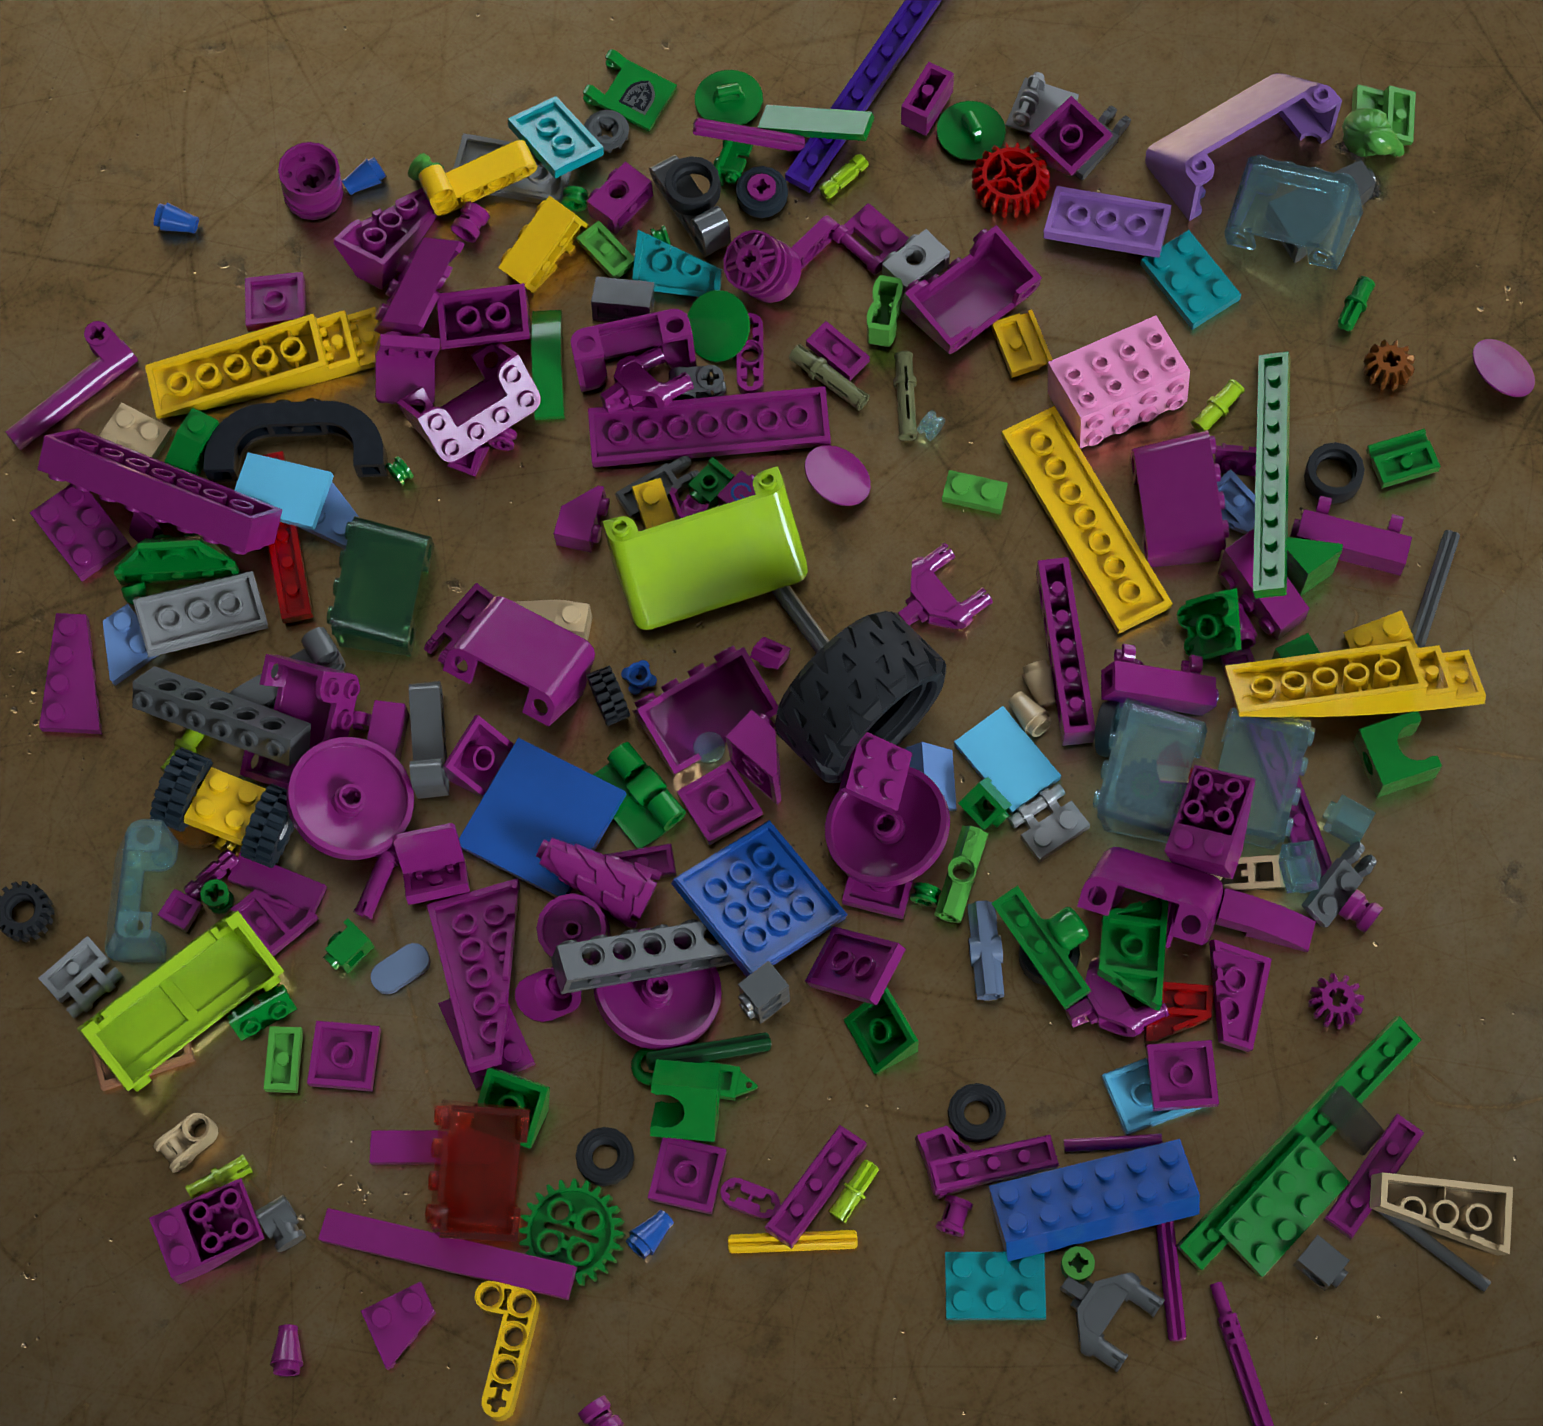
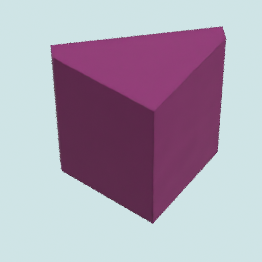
M475 715L443 765L448 780L483 798L514 743L479 715Z

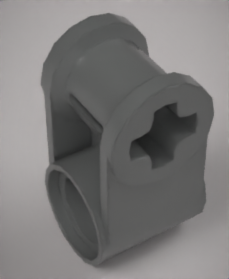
M715 365L676 367L668 373L669 380L686 372L694 385V389L672 400L725 396L727 388L723 381V372Z

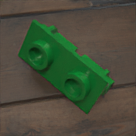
M723 140L720 156L715 158L713 164L718 170L721 186L724 185L725 181L735 184L739 180L747 161L745 158L738 156L749 157L753 145Z
M276 985L269 991L257 996L260 1004L257 1006L250 1000L231 1010L232 1014L228 1015L227 1018L241 1041L297 1010L284 985L279 987Z

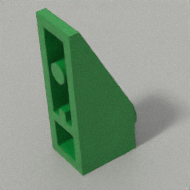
M192 408L177 430L164 463L199 476L204 468V455L207 443L213 431L219 425L218 420Z

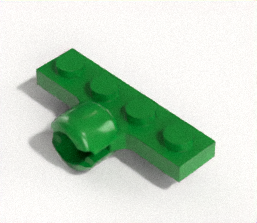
M1018 885L991 903L1065 1010L1092 992L1068 956L1072 949L1089 937L1087 927L1074 909L1065 907L1052 917L1043 919L1035 911Z

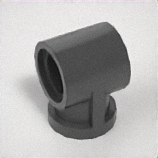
M284 1194L255 1211L256 1217L270 1239L274 1238L276 1242L274 1247L277 1252H282L295 1246L306 1237L304 1230H299L297 1226L299 1219Z

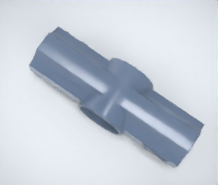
M987 900L967 904L970 930L968 946L970 964L974 967L975 993L977 1000L984 1001L1003 998L1005 995L1001 963H1003L1001 935H998L996 910L991 904L992 902Z

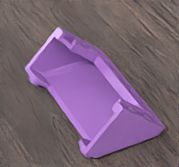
M1275 73L1153 143L1147 149L1145 163L1188 221H1191L1201 215L1200 199L1205 197L1206 193L1202 185L1210 181L1214 175V164L1207 155L1208 153L1277 113L1299 140H1302L1305 136H1314L1321 144L1333 136L1342 100L1330 86L1283 73Z

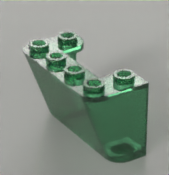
M355 516L352 522H348L346 525L345 539L348 541L346 550L342 549L340 552L339 567L341 568L340 577L334 580L333 595L335 600L334 605L328 608L327 624H331L332 635H335L340 647L411 656L417 630L413 619V612L422 571L429 572L434 548L432 537Z

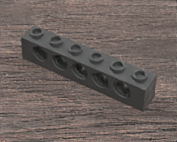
M156 666L133 681L132 708L287 766L292 765L310 750L311 723Z
M696 919L687 920L680 925L670 927L666 924H661L650 930L640 932L635 929L627 930L620 935L611 937L602 934L581 942L567 940L557 945L551 958L561 994L736 964L702 921L698 922ZM704 938L713 940L715 944L708 943ZM674 943L682 944L685 949L678 948ZM644 948L653 950L655 955L647 953ZM614 953L623 955L625 960L616 958ZM583 959H590L595 965H589Z

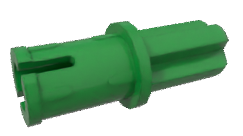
M1366 276L1358 277L1351 294L1345 298V307L1338 318V327L1341 330L1351 331L1360 314L1366 311L1368 298L1375 288V282L1371 278Z

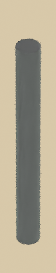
M1377 1211L1481 1291L1485 1292L1491 1284L1489 1279L1420 1227Z

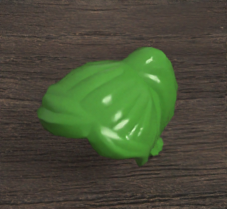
M1361 108L1351 111L1342 124L1344 132L1343 141L1350 152L1361 157L1385 156L1388 154L1394 157H1401L1404 155L1403 144L1391 129L1387 115L1383 111Z

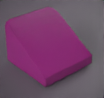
M481 445L461 459L449 462L448 467L476 476L489 446Z
M144 512L133 513L129 533L138 543L145 538H154L156 535L163 534L159 525L148 514Z

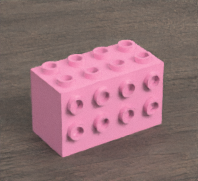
M1155 315L1049 361L1048 395L1081 449L1088 445L1094 446L1104 438L1115 433H1124L1131 426L1142 421L1149 422L1165 411L1176 410L1183 406L1188 399L1190 369Z

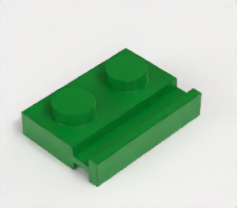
M1425 428L1368 445L1366 449L1367 454L1370 455L1372 460L1371 464L1381 488L1439 472L1441 467L1432 444L1427 439Z

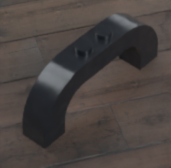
M314 398L306 399L302 402H291L281 399L273 403L249 405L226 417L209 438L204 455V472L208 480L212 482H237L240 475V462L243 453L252 443L267 437L316 435L343 437L353 444V466L358 477L388 476V470L385 466L388 463V458L376 425L365 413L356 407L342 402L321 401Z

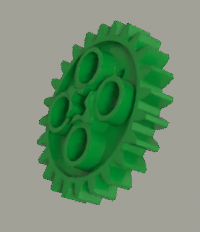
M575 1178L572 1179L570 1187H567L563 1180H559L558 1190H555L548 1184L546 1185L548 1195L544 1197L537 1192L535 1195L539 1203L537 1205L533 1203L526 1204L532 1213L531 1215H521V1218L528 1225L518 1229V1232L527 1235V1238L520 1241L519 1245L529 1248L525 1253L527 1255L576 1266L575 1278L579 1285L585 1286V1276H589L596 1282V1271L598 1269L607 1274L608 1269L605 1263L607 1261L617 1263L612 1252L613 1250H623L616 1243V1239L626 1236L625 1233L617 1230V1227L623 1225L625 1221L622 1218H614L621 1209L617 1205L608 1207L613 1197L608 1194L601 1198L603 1189L600 1186L591 1192L592 1184L587 1180L582 1188H580L579 1182ZM560 1205H568L569 1213L567 1217L563 1220H556V1209ZM592 1214H598L600 1218L598 1226L595 1229L587 1230L585 1226L587 1217ZM547 1222L553 1223L568 1230L575 1228L584 1235L599 1238V1242L592 1243L576 1236L569 1238L563 1232L545 1228V1224ZM551 1236H557V1248L551 1252H546L544 1248L546 1239ZM583 1245L588 1246V1257L584 1261H576L575 1251L577 1248Z

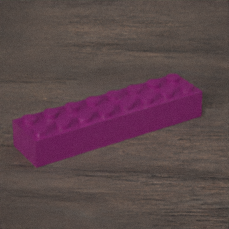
M79 428L44 436L37 470L47 473L48 477L52 480L74 484L73 487L79 491H91L99 494V498L104 501L124 504L125 509L129 511L151 515L150 518L156 522L171 523L176 525V529L181 532L196 533L203 536L202 539L204 541L228 546L229 551L236 554L244 555L247 552L259 550L262 547L275 543L282 509Z

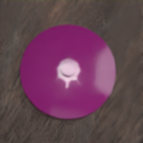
M340 737L317 744L300 758L288 782L286 801L288 813L294 827L312 847L335 858L360 860L374 857L388 850L394 845L393 837L396 834L404 833L414 809V792L405 768L388 750L369 740Z
M909 767L900 805L896 812L890 813L839 790L826 816L825 839L827 847L837 865L852 879L874 887L901 885L923 874L935 863L942 853L950 830L949 808L945 797L933 780L921 771Z
M651 928L638 929V932L650 930ZM674 943L678 948L685 949L682 944ZM644 948L647 953L655 955L653 950ZM614 953L616 958L625 960L623 955ZM716 967L593 989L598 1010L608 1026L626 1041L651 1050L685 1046L697 1040L712 1024L721 1002V981Z

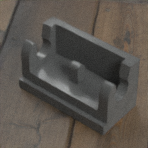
M596 277L591 299L593 320L613 322L653 313L655 298H653L654 282Z

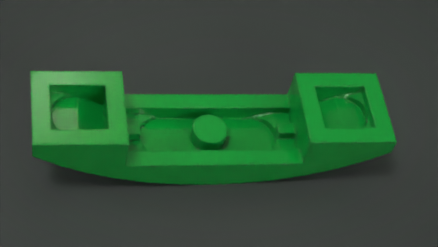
M562 310L532 311V380L541 396L540 405L534 411L535 420L565 419L562 369Z

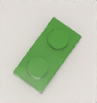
M599 220L576 237L577 243L610 278L619 279L634 267V257Z
M949 470L942 502L1001 515L1008 483Z
M269 1026L264 1078L265 1092L298 1093L303 1029L301 1027Z

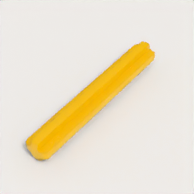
M855 1230L804 1232L792 1249L769 1233L731 1234L728 1236L729 1253L855 1249L858 1246L857 1232Z

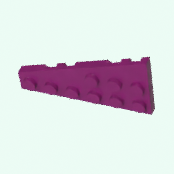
M518 878L427 904L470 1073L502 1064L520 889Z

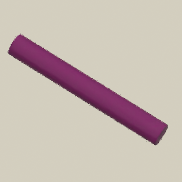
M1162 1134L1063 1139L1064 1152L1144 1148L1163 1143Z

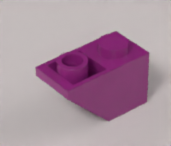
M598 485L561 506L553 533L556 545L592 552L594 543H599L601 538L602 526L599 525L601 517L607 515L610 499L606 498L604 486Z

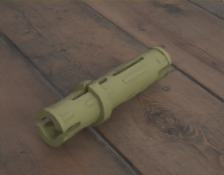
M798 344L790 353L789 360L808 372V376L811 379H817L858 411L868 402L870 395L832 369L824 358H818L801 344Z
M900 351L894 354L896 377L893 379V386L897 389L898 437L903 441L915 440L918 437L914 395L917 379L913 376V353L909 351Z

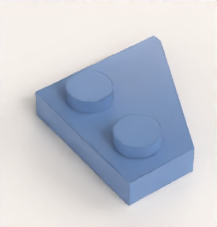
M1230 469L1221 477L1220 482H1217L1218 492L1223 491L1225 498V509L1221 510L1223 520H1228L1230 529L1247 534L1254 529L1255 494Z
M332 482L315 530L299 528L351 551L365 526Z
M128 603L103 620L109 678L116 686L159 655L148 658L137 615Z

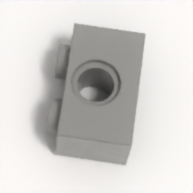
M925 229L919 235H912L906 241L905 246L899 251H893L886 256L882 263V275L901 279L903 286L902 298H904V290L911 282L917 279L919 282L928 280L933 275L940 274L949 266L950 251ZM918 261L920 263L917 265H911L908 262Z

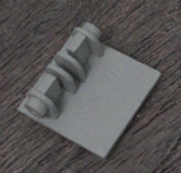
M1034 72L1029 78L1025 77L1005 126L1032 134L1070 96L1078 100L1079 94L1045 84V76L1040 72Z

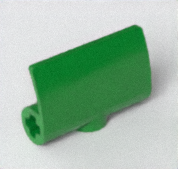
M629 742L622 743L616 747L607 758L609 763L592 774L626 792L627 795L613 819L638 849L645 848L678 824L686 814V811L666 788L667 784L650 765L646 764Z

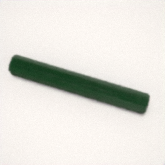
M763 1032L650 1051L646 1054V1063L648 1069L654 1071L656 1059L702 1063L767 1052L771 1050V1038L768 1033Z

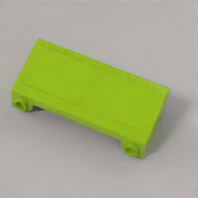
M232 911L79 1026L77 1030L126 1091H130L133 1088L138 1092L152 1081L149 1075L154 1069L261 988L267 992L281 981L278 976L284 970L239 911Z

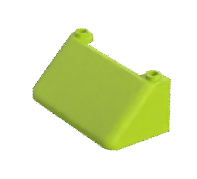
M778 466L764 470L754 477L753 489L755 495L652 528L638 531L635 522L625 516L602 521L612 562L633 622L637 627L644 630L661 627L776 590L777 588L798 583L806 577L808 568L805 553Z

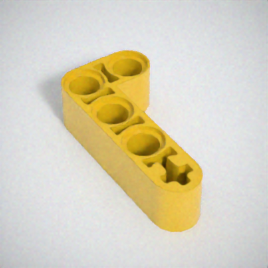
M517 140L446 173L441 165H431L423 169L419 173L418 178L434 213L442 216L462 208L465 202H475L532 175L538 166L524 140Z
M485 1281L475 1291L476 1304L484 1313L500 1317L502 1321L482 1396V1408L491 1419L504 1421L513 1415L540 1305L536 1296L528 1289L496 1281ZM491 1290L498 1291L500 1294L498 1302L492 1306L484 1305L483 1298L485 1294ZM523 1297L531 1299L532 1304L527 1312H516L515 1304L519 1299ZM511 1331H522L523 1340L519 1345L510 1346L507 1344V1337ZM505 1363H512L515 1366V1372L509 1379H501L499 1377V1369ZM496 1383L504 1388H511L510 1391L503 1389L501 1398L506 1403V1406L499 1407L498 1412L491 1405L492 1401H498L501 1392L495 1387Z

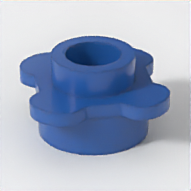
M645 660L633 663L621 672L622 678L627 680L629 684V692L633 695L639 694L646 687L652 688L657 683L656 676L651 674L650 665ZM638 675L642 676L640 680L636 679Z

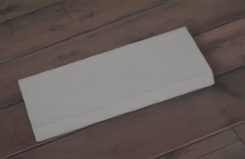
M463 133L453 169L511 142ZM532 154L538 166L532 175L490 195L538 204L546 200L550 195L561 203L564 197L563 189L568 187L572 171L555 179Z
M253 571L133 599L148 658L268 628V622Z

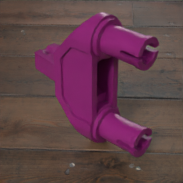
M656 345L637 357L629 355L621 359L617 364L614 374L615 384L602 392L600 399L604 409L609 414L628 406L633 411L658 412L670 406L672 399L694 389V385L686 372L681 373V375L664 384L656 381L647 372L666 362L662 350Z
M942 543L941 546L927 556L916 557L912 560L910 597L905 602L907 606L898 612V615L909 626L920 620L922 623L927 621L928 624L963 629L971 624L973 616L993 604L989 593L984 595L986 590L982 587L963 602H957L936 577L935 572L955 559L951 548L947 550L948 545L946 543Z
M1098 957L1090 961L1085 979L1092 992L1080 999L1075 1005L1066 1009V1016L1073 1028L1090 1022V1024L1097 1023L1099 1028L1126 1037H1135L1144 1031L1145 1026L1169 1016L1165 1003L1162 1004L1160 1011L1154 1010L1147 1005L1137 1009L1130 1007L1118 987L1097 975Z

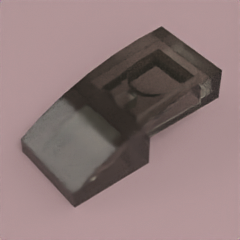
M1338 1086L1318 1109V1112L1340 1131L1338 1134L1362 1156H1365L1384 1132L1374 1117L1343 1086Z

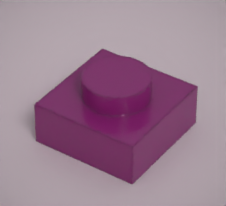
M763 636L753 647L750 658L757 660L760 665L766 668L778 670L788 659L791 648Z
M174 888L158 916L187 933L203 905L201 902Z

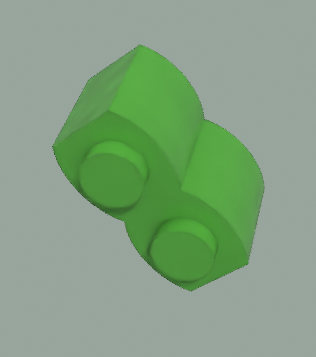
M880 275L874 283L873 303L867 312V341L869 344L890 347L896 337L897 318L901 313L903 286L900 278Z

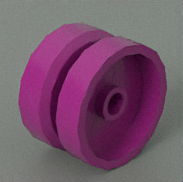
M574 893L558 896L547 903L539 914L536 927L538 941L550 958H552L557 945L564 941H587L594 936L602 934L611 937L609 921L600 907L588 897ZM573 927H576L578 930L575 935H571L569 932ZM583 959L584 962L589 965L594 964V962L590 959Z

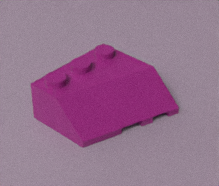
M424 237L408 256L403 254L396 267V270L400 272L397 280L392 279L385 292L389 298L386 304L382 303L375 314L374 319L378 320L374 331L379 334L395 331L400 332L402 336L418 334L424 328L440 295V292L436 290L443 286L453 269L448 264L458 253H461L465 244L456 240Z

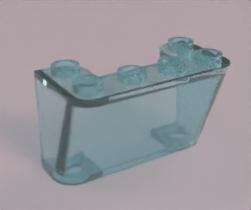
M1263 155L1251 156L1247 159L1224 231L1226 242L1228 245L1254 251L1256 248L1254 235L1304 246L1309 264L1337 270L1363 214L1358 185L1354 178L1346 173L1337 174L1324 171L1318 167L1310 168L1296 165L1291 161L1282 162L1269 159ZM1237 235H1241L1246 240L1237 238ZM1316 253L1323 254L1328 259L1321 258Z
M1127 698L1124 703L1119 704L1116 720L1119 724L1117 731L1112 732L1110 735L1109 750H1111L1109 761L1105 760L1102 765L1101 779H1103L1101 790L1097 789L1094 794L1093 808H1097V817L1100 819L1104 831L1167 843L1186 790L1194 757H1201L1207 734L1206 723Z
M1233 707L1228 712L1221 740L1224 742L1218 770L1255 778L1256 780L1244 842L1273 850L1280 842H1284L1286 836H1290L1294 823V818L1289 817L1291 807L1297 806L1301 793V788L1296 786L1299 776H1304L1308 764V758L1304 757L1307 746L1312 745L1315 735V728L1311 727L1310 720L1292 717H1239L1237 709Z
M141 819L131 823L117 849L105 938V952L114 961L165 962L167 944L160 933L151 930L153 913L140 912L144 872L166 871L172 868L177 860L179 842L163 820ZM139 920L143 923L142 930H138Z

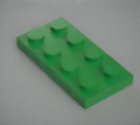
M1301 1135L1214 1230L1257 1276L1263 1277L1350 1182L1307 1135Z

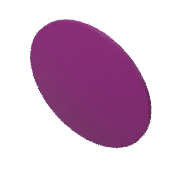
M1485 339L1475 345L1472 353L1474 365L1481 377L1490 386L1512 397H1523L1533 390L1535 385L1533 370L1527 360L1516 349L1495 339Z
M824 445L814 448L806 457L804 469L807 480L812 488L824 499L842 506H853L861 503L868 496L871 488L868 471L863 463L849 451L837 446Z

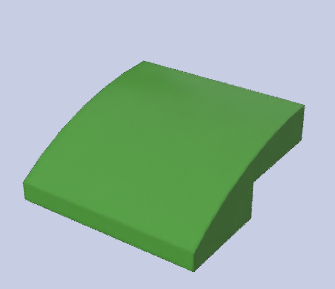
M1357 84L1352 93V111L1361 108L1383 111L1387 115L1391 129L1395 132L1403 146L1413 143L1416 92L1390 85L1383 91Z

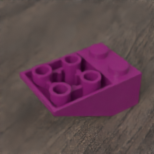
M1194 765L1164 850L1170 861L1197 871L1233 879L1243 851L1255 778Z
M242 1178L149 1218L170 1277L179 1285L215 1269L265 1239Z

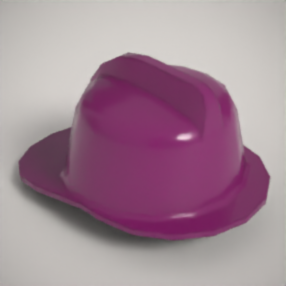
M552 966L522 979L515 989V1000L518 1008L524 1015L532 1020L545 1022L576 1010L581 1003L582 991L561 994Z

